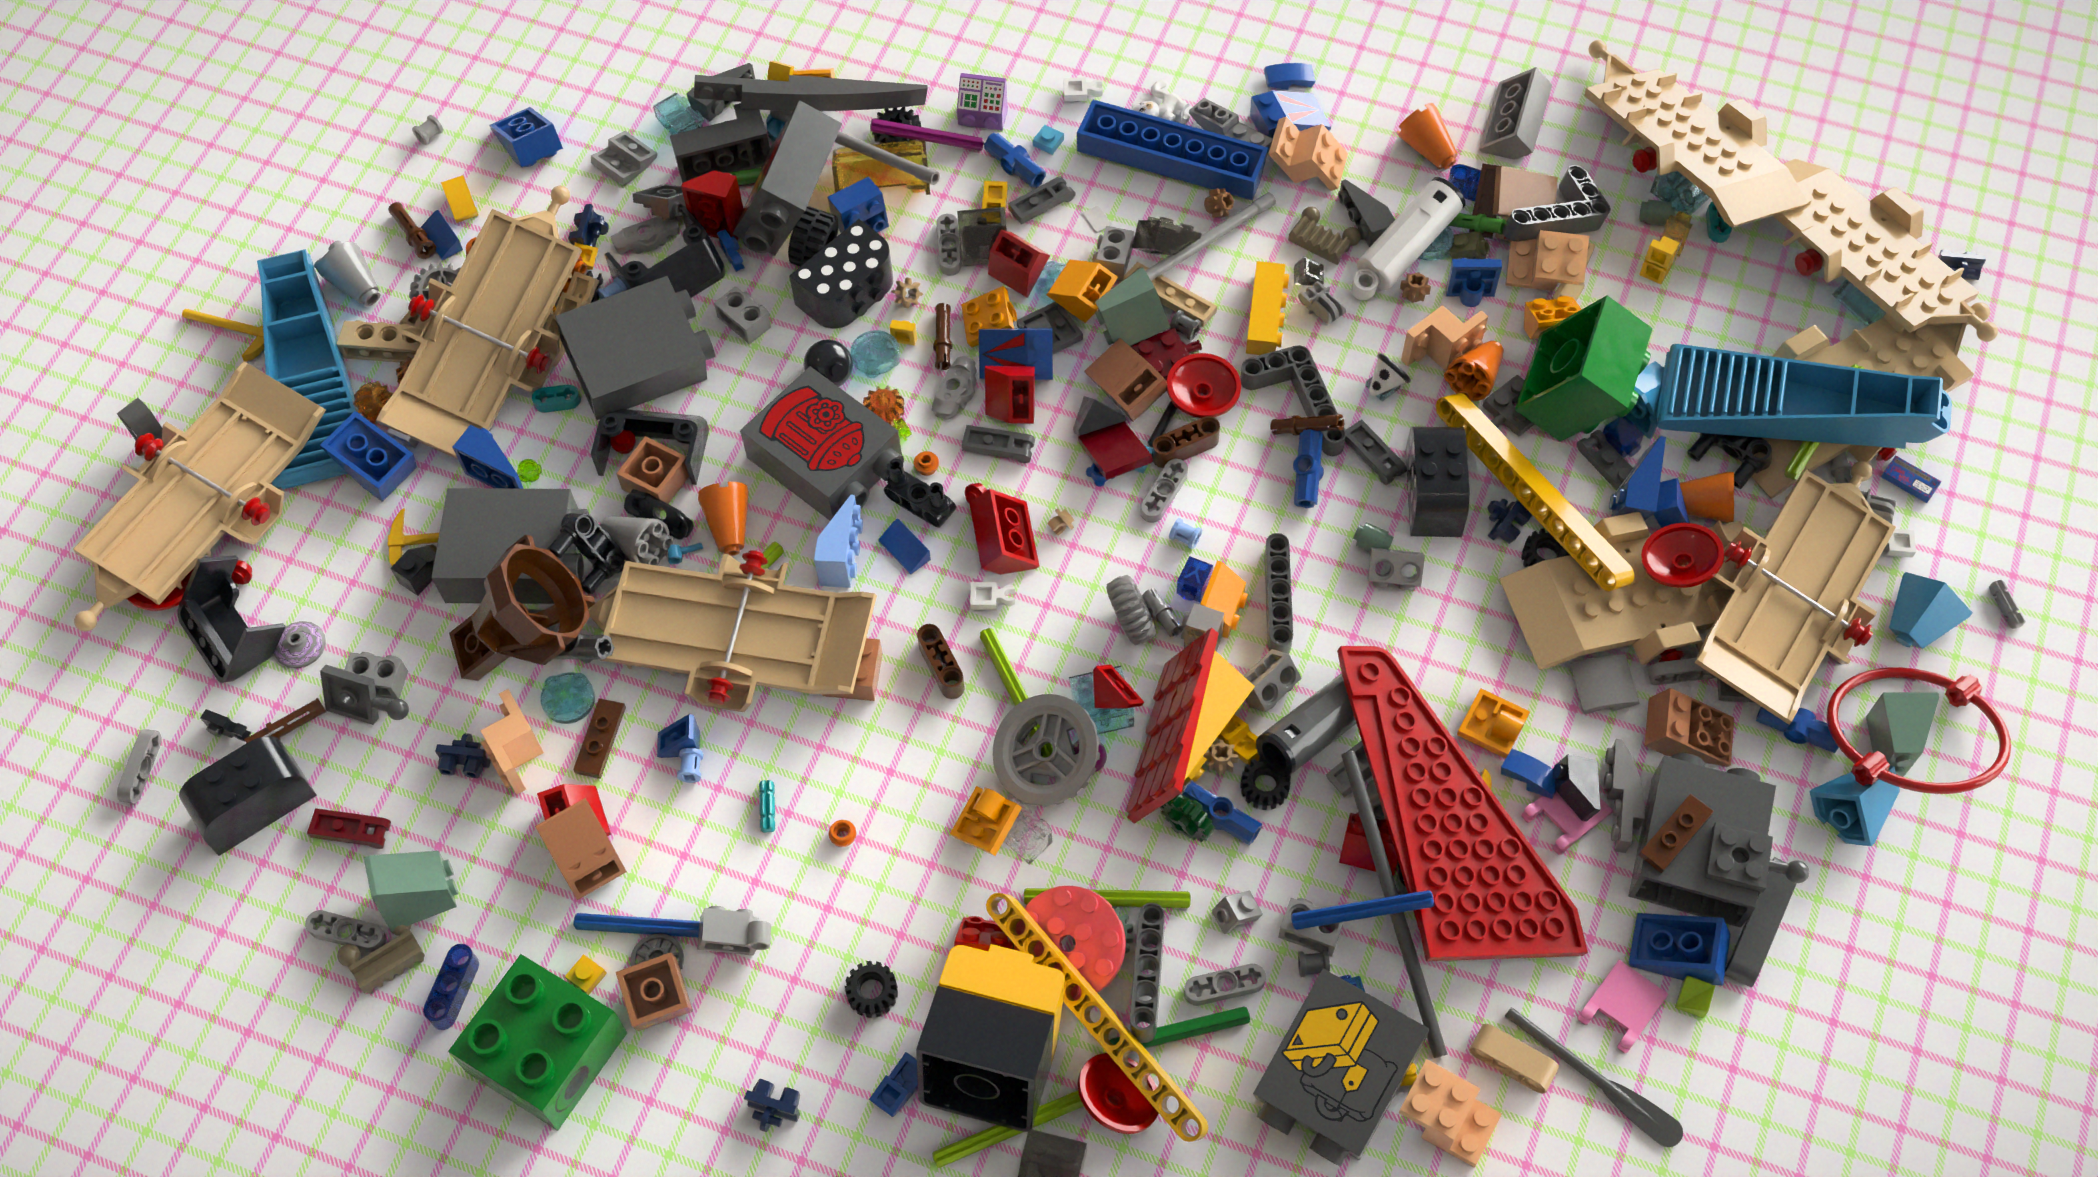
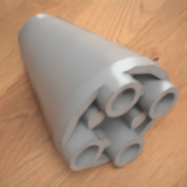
M333 242L328 248L329 251L314 264L319 275L365 306H371L376 303L380 298L379 289L359 246L354 242Z
M612 516L606 517L600 524L632 562L658 566L668 548L673 545V537L669 535L667 524L659 519Z

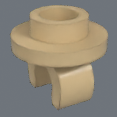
M1057 508L1055 512L1058 516L1053 517L1047 523L1057 535H1060L1067 526L1071 530L1074 528L1071 524L1074 519L1065 509L1060 511Z

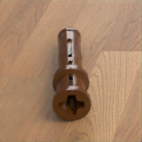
M400 202L392 203L388 211L406 234L407 243L415 248V253L419 258L426 259L431 257L436 251L434 242L427 238V233L424 229L417 227Z

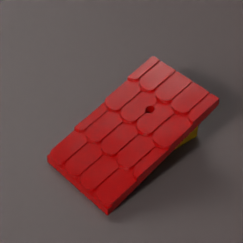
M1212 627L1166 662L1153 696L1156 702L1145 731L1148 736L1134 773L1137 779L1126 808V812L1129 813L1127 818L1134 824L1182 793L1185 779L1255 687L1215 651L1219 633Z

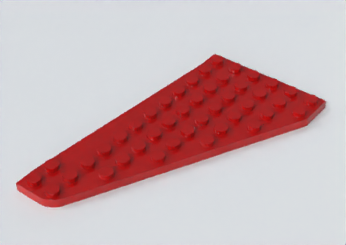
M1340 646L1337 653L1342 677L1407 892L1410 894L1429 890L1433 894V907L1413 910L1421 935L1425 960L1455 961L1584 956L1588 953L1578 909L1394 656L1387 650L1377 646Z

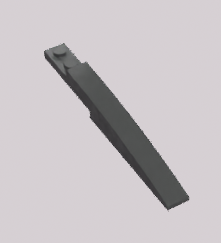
M695 75L694 78L695 99L741 102V109L793 111L799 100L818 111L870 110L925 105L928 85L798 75H789L788 81Z

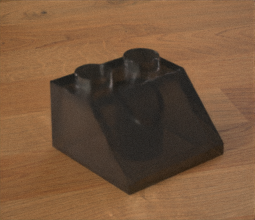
M1029 1129L1021 1157L1018 1177H1081L1087 1155V1143Z

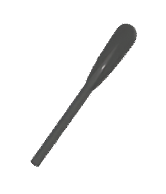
M1513 1007L1506 1013L1505 1017L1601 1088L1608 1099L1630 1121L1663 1147H1673L1682 1140V1125L1674 1117L1629 1088L1605 1078Z

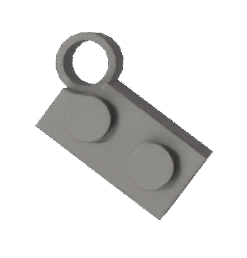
M721 906L704 908L700 916L697 950L754 955L756 950L770 948L771 924L766 921H759V918L754 917L753 911L749 909L730 911L725 910Z

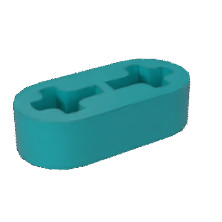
M1712 201L1706 211L1708 237L1716 243H1724L1729 239L1732 227L1724 222L1722 216L1718 217L1717 208Z
M567 384L539 388L532 394V401L537 411L547 413L574 409L580 404L581 397L575 386ZM572 394L570 399L566 400L567 395ZM547 397L545 402L541 403L543 401V398Z

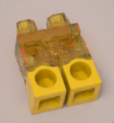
M1679 211L1676 217L1673 215L1669 216L1660 241L1653 239L1649 246L1639 274L1640 276L1658 284L1663 283L1676 257H1680L1693 225L1690 223L1691 215Z

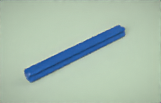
M1427 890L1297 912L1291 915L1294 929L1298 930L1430 908L1434 906V898L1432 892Z
M577 913L575 914L573 925L576 930L649 935L661 933L669 936L698 938L700 921Z

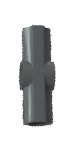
M579 633L573 641L565 646V650L554 659H578L584 663H590L593 659L605 660L606 657L612 656L615 647L612 644V638L607 635H582Z

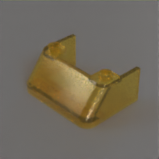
M914 140L871 144L913 163L928 167L925 141ZM847 147L833 150L832 172L835 193L869 177L878 188L906 185L914 193L926 191V195H931L930 184L917 179L909 173Z

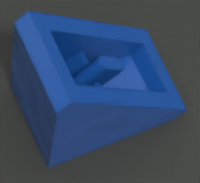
M1678 478L1660 482L1657 509L1653 515L1661 528L1676 523H1690Z
M688 714L658 732L657 757H680L679 752L684 748L700 750V730L694 715Z

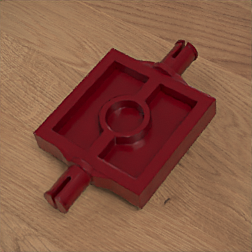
M1175 328L1158 333L1130 346L1149 362L1166 381L1170 369L1178 360L1188 356L1190 353L1202 350L1199 340L1189 344L1181 341Z

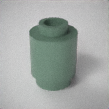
M1642 201L1639 220L1645 221L1646 224L1666 226L1669 224V221L1674 222L1676 207H1671L1672 202Z
M1368 522L1364 526L1359 525L1353 539L1357 540L1356 546L1369 552L1371 547L1389 549L1394 538L1389 535L1388 531Z

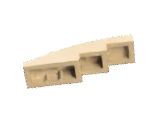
M574 271L567 293L562 292L555 313L548 316L544 329L559 336L555 316L590 304L599 280ZM561 340L559 342V355L553 365L555 367L566 352Z

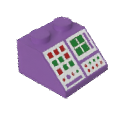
M961 73L957 101L958 125L1003 130L1008 112L1006 78Z

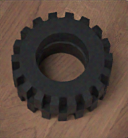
M807 206L791 234L788 247L789 262L802 266L835 239L838 234V217Z

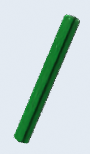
M1243 1006L1157 1027L1154 1039L1148 1043L1141 1044L1144 1048H1149L1248 1024L1250 1022V1014L1247 1007ZM1120 1037L1111 1038L1110 1042L1116 1045Z

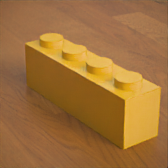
M1261 261L1256 263L1246 354L1263 355L1276 351V347H1281L1283 333L1278 332V327L1283 328L1285 313H1280V309L1286 308L1287 294L1282 293L1283 288L1288 289L1289 274H1285L1286 264Z

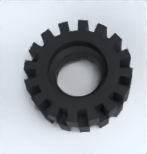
M1545 528L1540 529L1539 534L1537 531H1534L1531 536H1528L1521 559L1524 560V567L1547 560L1537 554L1539 548L1551 549L1556 553V558L1569 556L1570 554L1549 532L1545 533Z
M1260 757L1258 762L1254 758L1251 760L1250 765L1247 763L1242 772L1241 794L1243 797L1246 796L1245 801L1248 804L1252 801L1253 807L1256 809L1258 805H1262V810H1267V806H1271V810L1275 809L1277 803L1281 806L1284 803V798L1287 799L1291 775L1287 777L1278 776L1268 769ZM1261 775H1268L1275 780L1276 787L1271 791H1262L1256 787L1255 780Z
M866 961V966L860 963L857 965L858 969L856 971L854 969L850 971L851 976H847L845 980V992L848 1003H850L853 1010L856 1009L857 1014L862 1016L865 1013L868 1018H872V1014H876V1017H879L882 1011L887 1013L890 1011L889 1006L895 1005V997L898 998V987L893 972H890L888 966L882 967L881 962L876 961V965H872V961ZM868 980H877L883 986L881 994L874 999L865 998L860 992L862 985Z

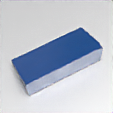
M436 210L420 227L426 231L427 238L436 245V253L441 260L463 250L458 237L439 210Z
M898 518L893 521L878 539L910 574H913L931 560L928 548Z

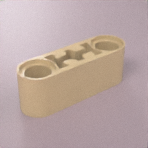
M1482 1024L1469 1048L1470 1053L1477 1059L1533 1091L1542 1094L1547 1092L1559 1069V1065L1550 1057L1490 1024Z

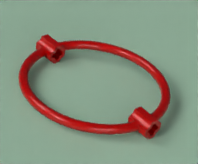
M1903 667L1878 668L1859 673L1844 681L1834 691L1828 702L1827 724L1831 736L1840 750L1854 763L1851 772L1855 776L1856 781L1863 786L1866 784L1872 785L1879 779L1888 784L1921 793L1955 794L1967 792L1982 787L1997 778L2006 767L2011 753V738L2005 722L1995 708L1980 696L1983 687L1979 684L1978 678L1971 674L1961 676L1955 681L1925 670ZM1906 678L1929 682L1947 689L1945 695L1951 705L1958 708L1959 706H1967L1971 702L1986 715L1996 730L1999 739V753L1989 769L1974 778L1964 781L1933 783L1902 777L1888 771L1890 764L1887 762L1886 756L1881 752H1869L1862 756L1848 742L1839 725L1838 710L1840 703L1852 689L1873 680Z

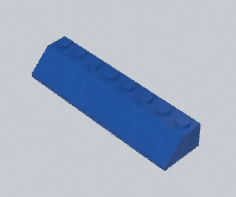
M1094 99L1077 131L1078 152L1209 189L1225 188L1226 192L1231 195L1252 201L1260 184L1269 151L1268 147Z

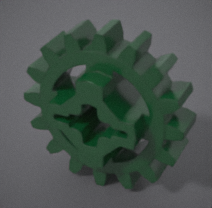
M1179 794L1159 807L1162 810L1161 814L1166 816L1165 819L1170 822L1171 828L1178 834L1181 833L1193 840L1197 838L1200 842H1203V840L1207 841L1214 832L1215 826L1212 825L1213 821L1207 818V813L1203 811L1202 805L1196 800H1190Z

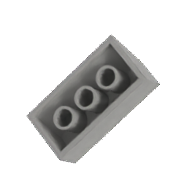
M1537 67L1499 82L1479 150L1481 152L1513 160L1533 153L1552 88L1551 82Z

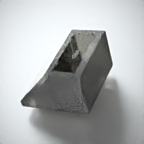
M1005 207L957 211L962 266L989 264L990 250L1000 230L1007 231Z
M1148 217V220H1138L1132 248L1149 254L1176 255L1200 239L1202 233L1193 231L1194 227L1191 225L1173 224L1174 220L1160 217L1158 219Z

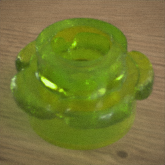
M903 418L897 421L894 419L893 427L899 431V438L907 441V437L912 435L911 430Z
M532 459L521 461L517 467V474L522 482H534L539 479V474L542 473L541 466Z

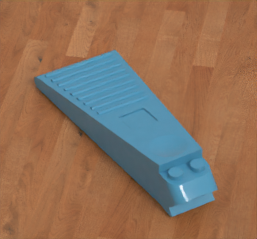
M306 249L257 260L261 281L266 374L326 409L304 448L274 479L272 484L276 488H282L283 490L348 474L320 447V444L354 411H357L359 414L360 412L343 356L337 346V336L311 256L307 253ZM290 299H297L296 301L285 306L284 308H281V305L284 301ZM301 304L310 306L312 313H309L307 307H299L295 310V317L292 316V310L296 306ZM278 313L282 317V320H278Z
M1672 344L1670 351L1666 354L1656 420L1658 421V428L1662 430L1905 449L1906 442L1924 443L1949 432L1952 401L1948 393L1942 389L1943 379L1941 377L1912 376L1684 344Z

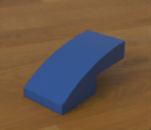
M1281 63L1265 66L1264 68L1267 87L1288 90L1291 84L1312 88L1316 82L1312 64Z
M1511 749L1501 766V775L1525 782L1527 791L1553 799L1557 792L1555 790L1553 768L1530 755Z
M905 1052L891 1074L884 1077L869 1099L891 1117L898 1113L918 1088L917 1059Z

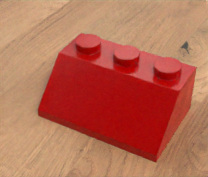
M711 171L683 182L681 189L686 208L705 228L708 235L718 238L717 232L726 229L730 237L734 236L738 240L739 237L733 235V231L744 208L737 176L726 172Z
M989 488L969 503L981 569L1002 575L1040 567L1026 501Z

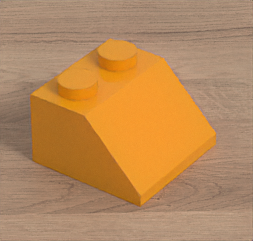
M1217 561L1200 605L1225 613L1222 637L1228 638L1231 629L1236 631L1240 615L1237 614L1239 608H1245L1249 594L1245 593L1246 582L1223 562Z

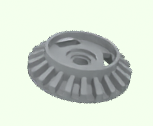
M1055 694L1033 696L1016 705L1002 720L993 743V764L997 777L1003 787L1015 798L1034 806L1047 807L1053 804L1059 805L1068 798L1077 796V792L1081 788L1085 789L1089 784L1087 781L1091 775L1095 774L1096 761L1100 759V753L1098 752V746L1101 744L1100 737L1097 735V726L1092 721L1091 715L1075 701ZM1037 725H1040V728L1035 732V734L1026 743V745L1023 746L1026 737L1032 731V729L1035 728ZM1075 729L1079 740V753L1076 755L1068 732ZM1051 743L1053 746L1052 754L1047 758H1043L1041 748L1043 745ZM1033 774L1056 777L1055 784L1041 785L1032 783Z

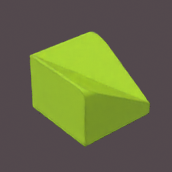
M1686 976L1681 984L1675 1008L1704 1018L1709 1011L1715 985Z

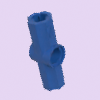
M993 132L988 136L984 143V149L1000 162L1001 167L1007 174H1016L1031 187L1037 188L1042 184L1046 177V171L1030 159L1024 147L1021 145L1015 147L999 133L995 134Z
M1312 429L1303 430L1300 433L1298 456L1293 462V469L1296 472L1294 504L1297 507L1314 508L1317 505L1319 481L1324 474V469L1321 466L1323 434Z
M1760 707L1758 711L1757 722L1784 732L1785 738L1797 744L1808 742L1833 753H1836L1839 748L1831 736L1828 724L1817 720L1815 714L1807 709L1799 708L1790 724H1787L1763 707Z
M1194 782L1188 784L1183 791L1182 796L1193 801L1196 800L1202 805L1203 811L1207 813V818L1213 821L1212 825L1215 826L1216 830H1224L1249 846L1258 836L1262 823L1235 808L1228 798L1217 797ZM1222 810L1226 812L1227 815L1220 817L1217 816L1214 812Z

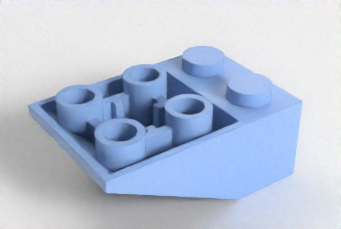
M855 495L848 497L817 538L814 563L820 586L851 588L852 578L857 576V563H854V559L860 553V541L857 540V536L862 534L863 519L860 518L861 508L860 505H856Z

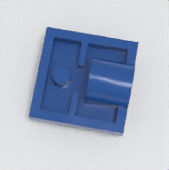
M1490 258L1452 259L1446 284V296H1459L1461 303L1467 307H1476L1480 304L1482 297H1495L1502 270V260Z

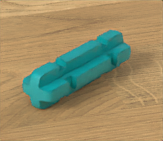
M762 780L759 783L760 829L763 833L774 832L775 785L772 780Z

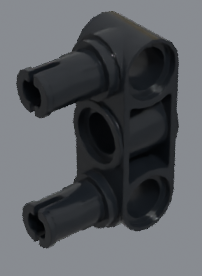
M1700 433L1698 440L1687 451V454L1693 460L1699 462L1712 446H1718L1731 457L1740 460L1742 465L1734 473V486L1742 489L1754 473L1767 469L1772 461L1771 445L1761 437ZM1761 452L1764 453L1766 456L1762 458H1757L1754 456V454Z
M892 459L890 461L891 464H887L889 471L888 484L883 490L886 496L913 515L940 528L956 510L955 503L944 494L943 486L940 483L934 482L929 486L927 483L905 472L901 460Z
M568 513L563 517L561 533L547 550H550L560 559L574 543L578 551L593 565L592 571L581 582L582 589L588 594H593L605 579H609L615 573L623 571L627 557L613 541L610 534L591 515Z

